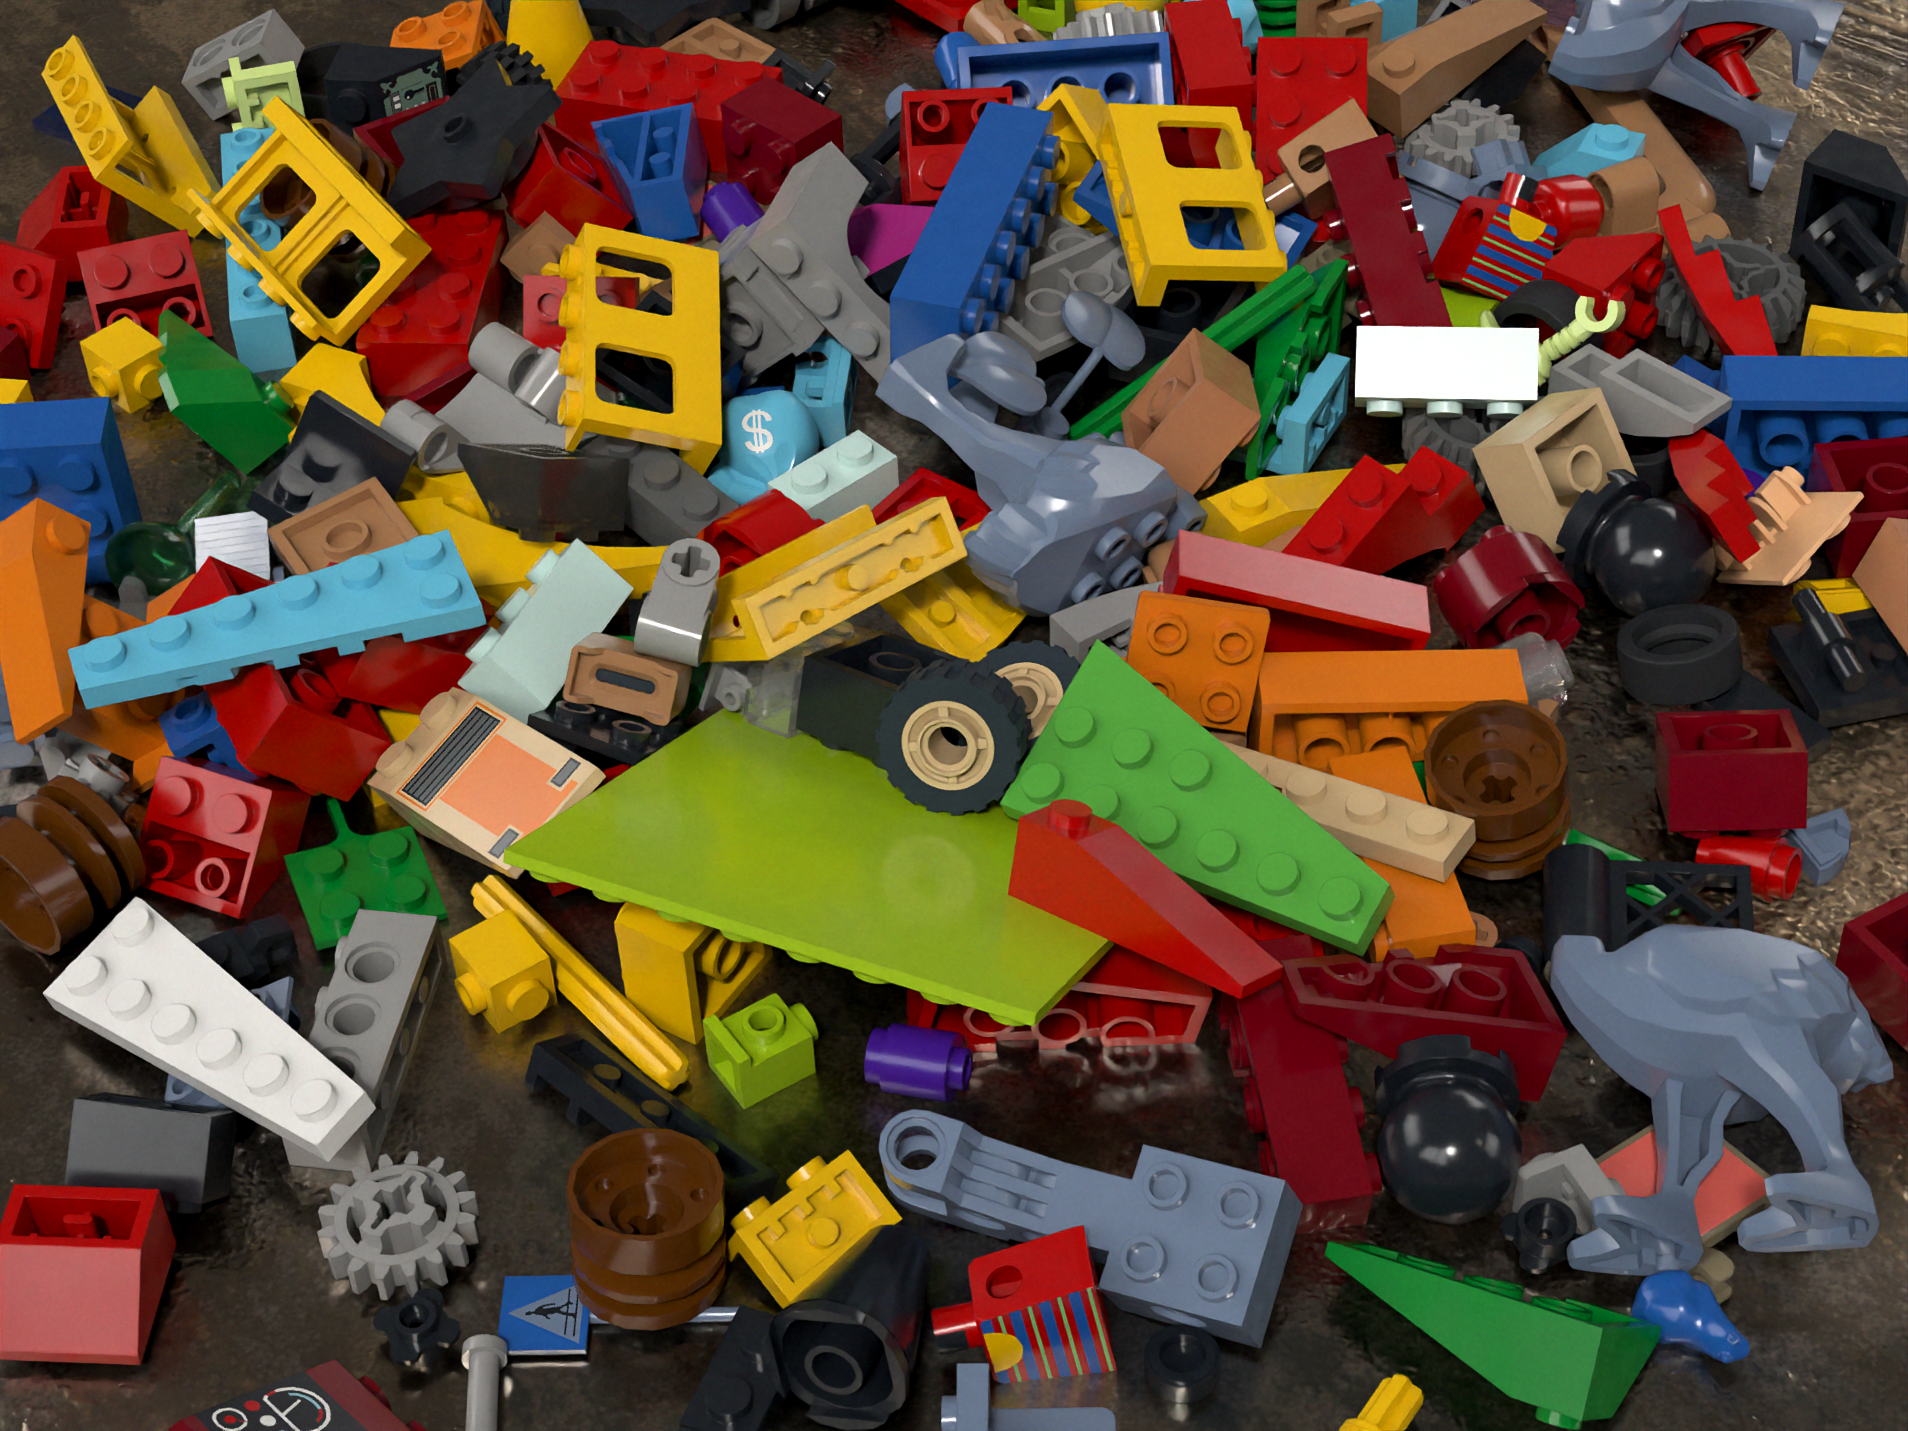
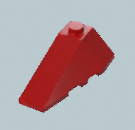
M1059 799L1052 801L1047 807L1019 817L1008 895L1238 999H1243L1281 980L1283 966L1118 824L1092 814V809L1087 804L1076 800Z

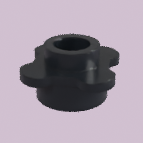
M1553 1198L1532 1199L1526 1202L1519 1209L1518 1213L1506 1215L1501 1223L1502 1236L1507 1240L1513 1241L1520 1252V1266L1533 1274L1545 1273L1549 1266L1568 1260L1567 1247L1572 1240L1583 1236L1576 1233L1577 1219L1572 1209L1565 1203Z
M433 1288L420 1289L415 1293L414 1297L402 1301L396 1307H383L375 1314L373 1319L375 1332L387 1337L391 1347L390 1356L394 1363L410 1367H423L433 1364L442 1358L448 1348L459 1340L461 1335L460 1324L456 1319L448 1318L442 1308L444 1304L443 1295L438 1290ZM423 1324L419 1327L411 1328L414 1325Z

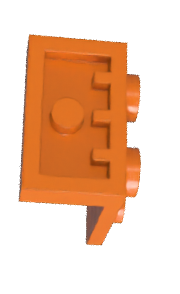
M473 0L468 3L457 1L448 5L439 13L424 18L411 17L401 22L393 30L389 47L442 50L445 71L456 68L457 74L461 73L459 69L491 43L495 44L498 41H506V38L485 0Z
M1143 590L1138 595L1127 657L1120 658L1201 726L1246 732L1268 634L1270 613L1268 609Z

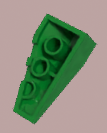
M1337 258L1310 273L1317 285L1315 292L1250 338L1252 343L1257 344L1253 385L1261 418L1256 433L1248 442L1245 479L1247 480L1259 478L1281 444L1282 440L1276 437L1279 416L1286 405L1292 406L1298 398L1306 374L1308 372L1315 373L1328 352L1339 355L1349 267L1348 260Z
M166 309L159 315L158 339L164 348L158 352V359L164 367L158 371V381L170 412L247 475L289 441L288 434L296 427L289 411L294 407L293 401L277 382L270 380L266 384L249 368L169 309Z
M1328 1241L1325 1256L1509 1397L1537 1406L1535 1418L1554 1426L1580 1430L1583 1421L1612 1418L1660 1338L1662 1325L1570 1297H1567L1566 1301L1543 1296H1533L1532 1301L1527 1302L1522 1300L1524 1293L1522 1284L1500 1278L1495 1280L1465 1274L1463 1281L1454 1279L1457 1269L1448 1264L1363 1241Z

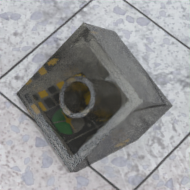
M458 443L457 456L493 523L519 529L518 539L551 543L555 542L556 532H562V538L575 540L578 538L580 541H598L599 531H624L630 459L579 449L570 452L565 451V447L546 443Z

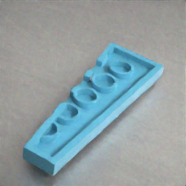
M446 529L430 535L417 536L408 542L374 553L354 556L345 562L311 573L291 576L282 582L245 594L228 596L216 603L182 614L165 616L153 623L116 635L99 637L87 644L68 649L67 651L81 697L87 710L177 691L186 686L205 685L234 679L242 666L263 662L274 665L275 669L300 665L299 655L307 652L337 646L339 655L343 656L366 651L364 640L402 633L404 642L475 628L487 623L479 597L451 534Z

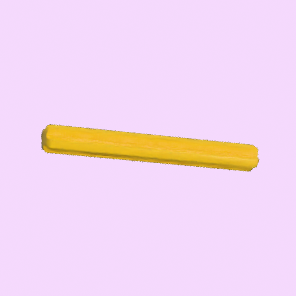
M488 875L483 882H476L471 890V895L474 897V907L486 919L509 909L550 957L555 987L632 1063L668 1092H672L679 1084L686 1083L691 1075L690 1069H688L689 1059L508 883L498 875Z

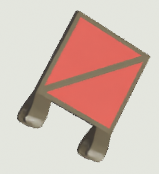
M1654 1123L1595 1159L1607 1178L1612 1177L1616 1179L1623 1187L1627 1196L1648 1197L1656 1194L1658 1155ZM1724 1138L1723 1157L1714 1171L1698 1188L1694 1199L1704 1252L1699 1263L1688 1272L1695 1280L1705 1282L1711 1287L1718 1304H1721L1732 1295L1733 1290L1725 1281L1733 1276L1735 1268L1728 1256L1710 1247L1737 1231L1743 1220L1772 1206L1767 1198L1764 1179L1771 1176Z

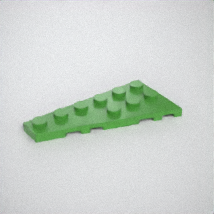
M1098 638L1000 802L1007 816L1017 820L1023 815L1049 806L1055 800L1070 799L1085 803L1091 807L1092 814L1118 824L1194 890L1302 933L1309 934L1312 937L1363 956L1395 898L1393 890L1386 880Z

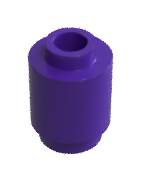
M721 182L713 186L704 195V204L700 209V217L719 243L741 224L748 227L765 215L745 185L740 182L731 184L729 182Z
M892 1023L889 1029L875 1027L871 1032L866 1048L864 1063L865 1080L867 1083L880 1085L883 1093L949 1103L952 1101L956 1090L965 1091L968 1087L972 1072L973 1052L970 1048H963V1040L959 1032L900 1023Z

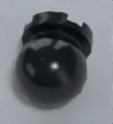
M1612 469L1607 472L1610 483L1606 484L1597 494L1586 489L1579 496L1567 514L1556 540V544L1565 549L1564 558L1560 563L1575 584L1582 588L1598 585L1599 591L1624 614L1633 617L1667 605L1696 604L1710 590L1718 563L1712 533L1705 523L1686 505L1664 497L1652 498L1651 487L1643 479L1626 469Z
M1461 1034L1429 1035L1406 1041L1397 1046L1398 1058L1386 1065L1384 1069L1378 1065L1374 1070L1375 1111L1382 1120L1376 1142V1157L1382 1183L1401 1206L1425 1223L1463 1225L1488 1216L1515 1190L1518 1171L1522 1163L1523 1142L1514 1118L1519 1111L1518 1068L1508 1053L1502 1049H1499L1496 1057L1488 1052L1471 1049L1470 1037Z

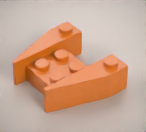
M37 497L0 522V664L15 741L24 746L53 727L133 761L131 792L140 795L153 787L161 756H174L169 749L158 720L159 716L172 709L182 699L196 696L205 690L200 685H191L177 691L86 710L67 650L87 644L96 638L116 635L168 616V612L196 574L189 576L147 603L146 622L84 593L91 523ZM193 753L190 754V755H188V756H186V757H187V758H191L192 755H193Z

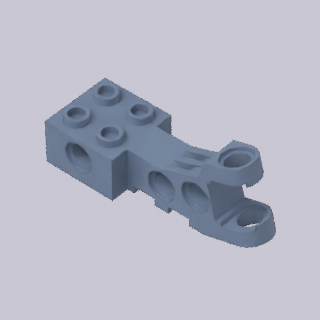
M912 1109L897 1114L887 1122L880 1134L879 1154L889 1193L902 1207L980 1234L1006 1241L1012 1239L1023 1243L1071 1227L1084 1225L1093 1261L1105 1264L1098 1288L1120 1310L1173 1325L1186 1324L1203 1329L1210 1335L1261 1349L1303 1208L1302 1202L1286 1180L1145 1144L1142 1146L1133 1178L1128 1179L1062 1162L984 1136L965 1122L931 1111ZM915 1130L925 1131L928 1134L932 1135H916L909 1138H905L901 1142L899 1141L900 1138L904 1136L906 1133ZM926 1154L935 1158V1161L924 1169L913 1170L903 1166L905 1161L914 1155Z

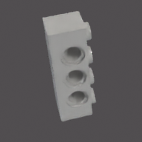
M358 909L349 935L340 937L335 952V971L329 986H322L318 992L315 1003V1023L309 1038L304 1039L367 1093L376 1109L329 1162L282 1137L289 1165L352 1172L351 1168L358 1164L369 1173L373 1171L447 964L437 916Z

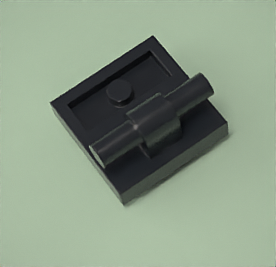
M1805 588L1798 591L1792 598V604L1803 621L1770 626L1766 645L1806 713L1825 728L1908 713V654L1877 610L1869 608L1835 614L1827 611L1814 589Z

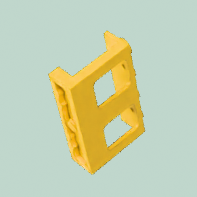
M73 34L63 47L56 49L50 55L41 74L94 179L177 229H187L188 235L195 239L204 228L196 219L201 210L187 196L186 192L192 187L211 201L221 190V187L174 101L168 93L155 85L134 110L110 96L80 38ZM119 163L135 173L143 184L114 167Z
M276 95L261 111L275 125L276 131L211 201L192 187L186 194L201 210L196 219L216 238L221 240L226 236L232 243L226 250L228 254L248 272L253 273L256 269L263 276L258 286L281 307H284L287 303L292 307L295 312L289 319L302 333L313 341L323 336L341 348L428 255L432 248L303 115ZM291 167L315 192L316 203L273 250L264 251L241 226L239 217L241 212L281 169ZM354 233L379 259L380 270L337 317L328 319L302 291L301 284L305 276L345 234Z
M1108 103L1096 147L1138 306H1160L1168 280L1254 281L1256 291L1259 292L1287 271L1286 253L1283 250H1279L1275 238L1274 213L1271 209H1267L1264 201L1263 176L1260 170H1255L1251 157V136L1249 131L1243 130L1237 107ZM1158 128H1220L1221 132L1215 150L1221 169L1178 168L1170 165L1166 160ZM1184 206L1232 207L1244 250L1198 249L1192 246L1188 240L1180 208Z
M584 223L574 244L565 245L559 265L560 278L567 280V291L563 295L559 309V326L566 327V340L561 347L558 360V373L561 376H566V389L561 395L557 414L558 424L565 426V451L574 452L587 431L679 449V458L703 476L722 446L719 252ZM600 251L661 263L667 266L672 273V315L663 316L610 305L600 301L596 295V253ZM607 348L668 362L673 370V413L663 414L607 403L599 399L595 391V350Z
M946 496L930 498L879 525H876L869 504H864L719 577L716 582L718 603L712 619L708 643L702 662L770 660L967 556V551ZM735 615H737L740 622L739 627H735L733 624Z

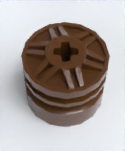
M314 118L309 122L386 199L400 168L387 158H382L370 147H360V144L353 136L327 119ZM285 167L261 190L259 194L260 209L269 220L290 232L315 205L316 194L291 167ZM347 233L327 254L340 263H353L366 257L371 251L354 233Z
M1502 699L1477 701L1455 710L1433 729L1424 749L1425 778L1429 806L1475 820L1476 841L1456 867L1466 874L1488 880L1519 879L1541 870L1545 855L1554 848L1565 845L1572 829L1566 740L1554 721L1531 705Z
M57 775L37 790V795L32 794L17 805L16 818L8 816L0 818V923L19 941L37 952L52 955L60 951L92 925L94 911L104 913L112 909L120 902V897L132 893L145 882L146 866L143 856L128 827L112 807L98 794L72 777Z
M637 1128L611 1134L586 1148L570 1168L566 1186L568 1226L572 1235L570 1243V1254L573 1260L571 1266L572 1280L580 1302L598 1319L624 1329L660 1330L684 1324L710 1308L725 1287L728 1265L725 1248L727 1235L724 1227L726 1211L725 1178L716 1155L696 1138L670 1129Z

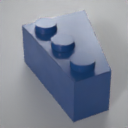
M693 102L591 122L601 157L606 161L634 217L632 221L640 235L682 243L690 237L698 236L701 223L700 209L703 205L709 157Z

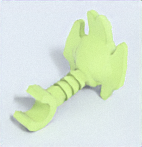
M1580 296L1575 307L1576 319L1569 324V327L1566 326L1561 330V333L1557 332L1552 338L1546 339L1542 345L1538 343V385L1542 386L1545 382L1549 383L1550 367H1552L1551 360L1556 361L1562 357V354L1566 355L1571 351V348L1575 349L1581 344L1580 341L1584 342L1594 332L1607 333L1618 328L1625 317L1624 302L1609 300L1607 315L1598 322L1593 316L1595 298ZM1484 310L1480 314L1479 322L1481 328H1500L1490 310Z

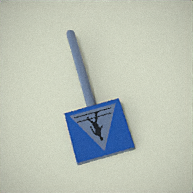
M572 1275L505 1276L497 1337L506 1342L508 1346L507 1355L587 1354L589 1325L611 1324L598 1319L580 1302ZM739 1306L710 1307L688 1322H732Z

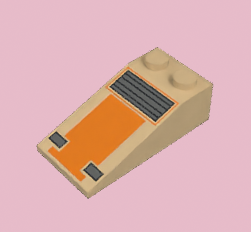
M452 687L449 692H442L428 702L419 716L421 723L405 741L401 740L394 743L380 756L376 763L377 772L367 782V785L420 834L511 878L517 879L525 869L503 863L504 849L590 795L606 775L595 765L475 694Z

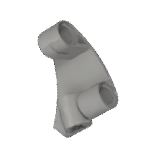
M489 323L476 335L468 354L469 363L477 371V374L455 398L435 415L411 400H401L388 410L380 423V428L414 448L418 454L414 466L426 473L469 471L462 458H469L468 462L472 463L471 467L476 470L474 467L476 463L471 461L473 458H486V460L487 458H521L522 460V458L533 459L565 450V426L558 424L557 414L561 395L566 389V376H561L558 373L560 353L550 347H546L545 350L541 349L501 323ZM595 380V391L598 398L604 402L618 405V395ZM586 431L578 445L593 441L602 434Z

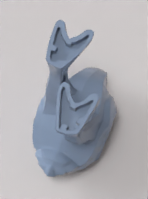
M1576 0L1575 5H1578L1575 16H1572L1568 22L1550 63L1548 73L1569 85L1594 91L1626 93L1632 90L1647 88L1733 127L1739 131L1746 148L1750 187L1763 191L1797 113L1753 102L1742 96L1716 70L1694 58L1682 46L1680 35L1698 27L1732 21L1757 23L1783 31L1791 44L1793 84L1807 91L1845 4L1831 0Z
M951 333L896 358L888 367L875 393L876 396L899 414L918 420L940 436L974 470L978 495L993 511L985 516L977 530L970 531L964 537L963 543L968 554L966 556V564L971 567V573L987 587L991 588L1006 604L1027 613L1029 616L1048 617L1085 600L1108 594L1114 590L1118 591L1129 588L1141 575V569L1144 568L1141 561L1155 542L1160 540L1165 542L1177 537L1179 529L1200 531L1208 517V514L1194 496L1177 485L1163 466L1134 448L1103 438L1060 441L994 424L995 417L999 412V404L963 380L950 390L948 389V375L968 346L967 342L957 333Z
M1663 924L1644 933L1614 952H1606L1602 940L1595 936L1562 935L1553 948L1550 986L1570 1022L1601 1059L1627 1083L1651 1098L1658 1155V1176L1655 1195L1648 1197L1611 1195L1596 1197L1591 1200L1593 1224L1599 1228L1571 1241L1567 1247L1569 1265L1573 1269L1589 1272L1649 1276L1665 1270L1691 1271L1699 1263L1704 1252L1694 1199L1698 1188L1714 1171L1723 1157V1126L1746 1121H1760L1769 1113L1787 1129L1801 1154L1806 1172L1775 1174L1764 1179L1767 1198L1772 1206L1741 1222L1737 1228L1739 1245L1747 1251L1763 1253L1867 1247L1878 1233L1880 1221L1870 1185L1857 1170L1844 1141L1841 1094H1845L1848 1091L1858 1093L1871 1084H1886L1893 1079V1064L1878 1030L1871 1022L1868 1011L1857 998L1849 982V977L1813 948L1794 941L1743 929Z

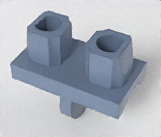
M1497 139L1470 149L1478 177L1469 181L1481 185L1477 194L1480 197L1485 187L1500 193L1508 172L1520 174L1536 181L1549 178L1546 166L1530 165L1524 141L1517 140L1507 143L1506 139Z

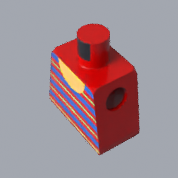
M1508 172L1498 199L1475 196L1465 198L1432 261L1434 272L1432 280H1438L1439 283L1499 300L1501 303L1521 285L1534 279H1542L1543 265L1552 258L1557 230L1553 223L1529 213L1539 182L1520 174Z
M1084 1225L1071 1227L973 1259L968 1265L972 1301L931 1310L933 1329L940 1355L983 1346L993 1379L1000 1383L1117 1370L1107 1309L1102 1291L1098 1288L1099 1280Z

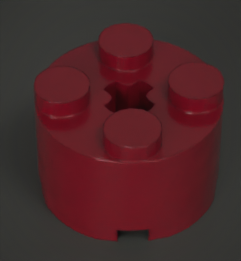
M1498 525L1489 529L1482 536L1480 543L1466 551L1451 567L1441 571L1433 583V589L1438 596L1439 609L1465 650L1517 649L1520 663L1523 662L1528 670L1548 663L1573 641L1581 626L1576 618L1579 606L1585 609L1583 594L1547 543L1532 533L1515 532L1509 525Z

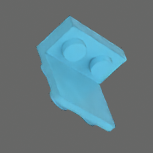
M1328 352L1315 373L1308 372L1306 374L1299 396L1292 406L1286 405L1281 411L1276 428V437L1281 439L1282 442L1266 465V470L1273 471L1279 475L1308 473L1347 414L1350 358ZM1248 443L1240 448L1236 446L1225 459L1246 464Z

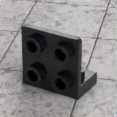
M316 390L308 399L283 462L253 490L247 507L277 525L374 476L393 501L397 502L418 454L414 448L321 390Z

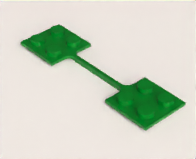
M322 793L338 837L326 846L284 855L285 865L317 950L337 946L341 936H348L358 909L437 916L438 920L448 918L446 908L411 825L372 835H358L348 828L337 798Z

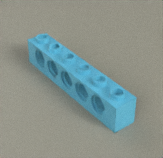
M248 127L238 129L233 133L220 134L223 187L274 133L273 127L263 129ZM259 194L240 214L239 223L264 251L273 250L285 238L287 230L269 220L261 211ZM225 236L227 250L232 243ZM226 251L229 319L239 362L253 373L294 367L298 363L295 325L289 319L294 310L288 303L281 307L258 286L263 276L256 269L253 273L248 272Z

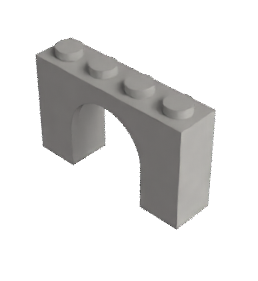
M831 141L792 167L747 245L846 350L852 354L863 368L880 383L890 366V304L880 298L861 277L851 257L847 239V227L850 216L869 182Z

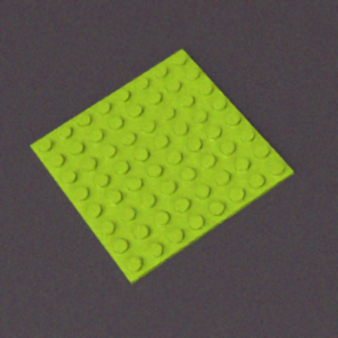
M777 694L776 697L743 714L737 711H729L724 707L504 849L503 863L528 870L530 875L539 881L549 883L567 882L592 890L594 896L604 901H628L656 910V913L661 918L669 921H693L721 930L722 935L730 940L746 943L758 941L786 950L787 954L795 960L807 963L826 962L852 970L853 974L863 981L876 984L891 982L920 991L925 999L937 1004L953 1005L959 1003L988 1012L993 1020L1010 1026L1030 1025L1034 1027L1115 944L1104 937L1008 895L1019 820L1007 816L1000 802L1004 795L998 801L995 799L990 801L987 808L978 812L969 810L964 815H951V812L939 811V813L927 811V807L917 802L913 804L904 798L905 794L898 787L894 788L887 779L889 776L887 771L876 767L872 763V758L851 750L841 751L827 748L820 743V738L795 729L799 699Z

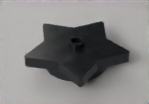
M579 0L589 26L607 27L608 33L615 40L623 44L643 48H660L666 42L707 19H720L721 16L752 9L751 0Z
M495 57L489 58L446 103L397 125L391 130V134L404 158V162L385 201L405 220L434 204L447 210H460L479 204L487 199H494L499 194V191L506 187L528 163L537 144V128L563 104V101L550 85L513 86L508 73Z

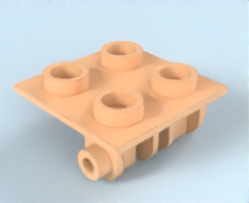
M1786 466L1781 472L1773 471L1754 492L1756 497H1749L1747 499L1748 504L1758 518L1748 525L1747 528L1761 549L1740 564L1713 537L1718 560L1716 568L1722 570L1716 580L1719 583L1781 586L1796 581L1809 569L1811 565L1810 557L1824 541L1833 538L1848 525L1851 519L1849 513L1864 498L1862 492H1804L1800 488L1804 483V478L1797 470Z

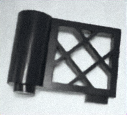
M1580 843L1565 844L1554 848L1545 855L1542 862L1543 971L1545 979L1549 984L1551 982L1553 948L1562 935L1595 936L1602 940L1606 952H1614L1646 931L1648 932L1665 924L1661 920L1679 906L1703 923L1702 926L1736 928L1754 932L1750 865L1609 860V857L1602 850L1592 845ZM1626 884L1654 885L1667 896L1647 910L1626 894ZM1704 887L1735 888V901L1717 913L1695 896V894ZM1627 916H1628L1631 920H1633V922L1630 923L1628 926H1627ZM1734 920H1737V927L1731 924Z

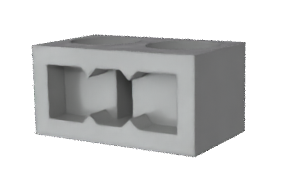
M273 8L196 48L181 83L210 118L215 120L237 109L228 110L221 79L232 76L228 58L239 57L241 70L294 61L295 69H297L305 46Z

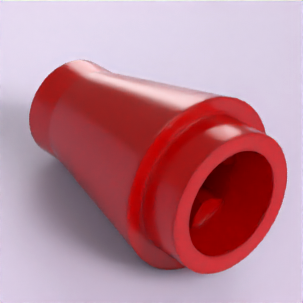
M1717 835L1700 840L1696 851L1695 863L1750 865L1752 895L1767 903H1771L1775 898L1788 901L1795 893L1802 872L1803 853L1800 848L1789 846L1788 840L1785 837Z

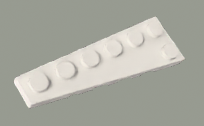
M135 897L118 913L113 921L43 992V995L56 1011L326 1162H329L376 1109L367 1093L138 897Z

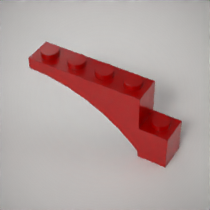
M1424 445L1398 474L1365 454L1281 553L1381 575L1409 559L1441 548L1448 553L1483 512L1485 506L1469 473Z

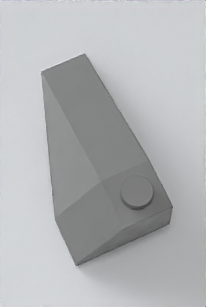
M1109 230L1028 266L1024 280H1015L1014 296L1010 311L1007 314L1000 313L998 333L1004 334L1019 343L1031 354L1035 362L1079 343L1080 341L1071 334L1062 319V303L1070 293L1081 290L1099 296L1108 304L1117 305L1132 283L1120 238Z

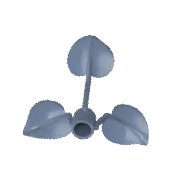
M1079 290L1073 291L1065 298L1061 306V316L1071 334L1086 346L1093 348V351L1051 407H1044L1047 401V395L1044 390L1045 382L1035 376L1037 367L1034 358L1015 340L998 332L984 331L967 339L968 346L949 376L970 383L1001 406L1022 415L1012 428L1013 430L1067 441V433L1070 427L1068 421L1060 412L1089 376L1102 356L1119 369L1129 371L1143 360L1146 346L1140 329L1127 314L1115 306L1106 303L1099 296ZM1120 431L1114 432L1108 439L1099 432H1094L1078 439L1103 438L1125 445L1124 433Z

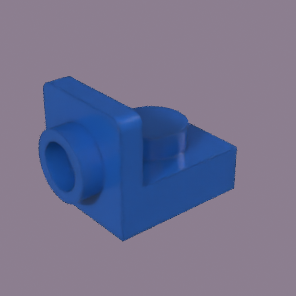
M206 691L196 696L182 699L172 709L159 716L158 720L169 749L175 757H186L203 748L210 761L221 765L227 764L228 767L253 774L238 762L235 756L237 751L226 729L217 721V712Z

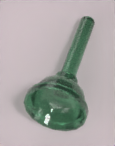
M232 471L222 472L175 524L151 521L135 522L123 526L108 541L104 555L107 573L115 587L119 590L124 578L136 577L144 582L148 596H160L189 576L196 574V549L192 541L195 538L194 519L214 517L240 488V477Z

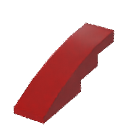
M1680 204L1658 210L1660 232L1664 236V242L1679 281L1705 329L1724 355L1778 356L1759 294L1735 301L1719 249L1696 256Z
M1701 428L1693 434L1669 437V454L1676 479L1718 544L1740 564L1761 549L1747 528L1748 525L1758 519L1744 498L1754 490L1753 485L1725 442Z

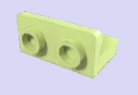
M239 57L228 58L232 76L221 78L228 110L239 108L242 121L232 123L233 132L248 127L256 129L273 127L275 132L277 128L261 111L276 95L305 117L294 61L241 70Z

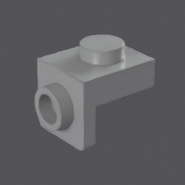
M1581 1143L1558 1153L1548 1152L1540 1154L1526 1165L1520 1167L1515 1186L1512 1211L1518 1213L1519 1209L1526 1202L1535 1198H1553L1565 1203L1572 1209L1577 1219L1576 1233L1586 1235L1599 1228L1593 1224L1591 1200L1601 1196L1627 1195L1616 1179L1612 1177L1607 1178Z

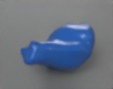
M1665 1270L1649 1275L1640 1284L1632 1305L1631 1316L1662 1325L1658 1342L1685 1345L1726 1364L1744 1359L1749 1354V1341L1738 1331L1723 1312L1711 1287L1705 1282L1695 1280L1691 1274L1684 1270Z

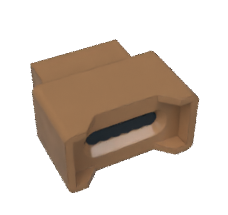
M593 632L571 650L563 697L565 700L577 704H595L641 716L653 724L665 726L685 708L693 666L634 652L633 641Z

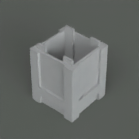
M763 217L748 227L741 224L732 230L714 250L719 252L720 334L747 351L738 385L740 389H745L755 383L765 369L787 355L793 353L795 356H798L809 349L826 328L747 245ZM854 255L852 257L853 262L864 280L870 273V270L857 255Z

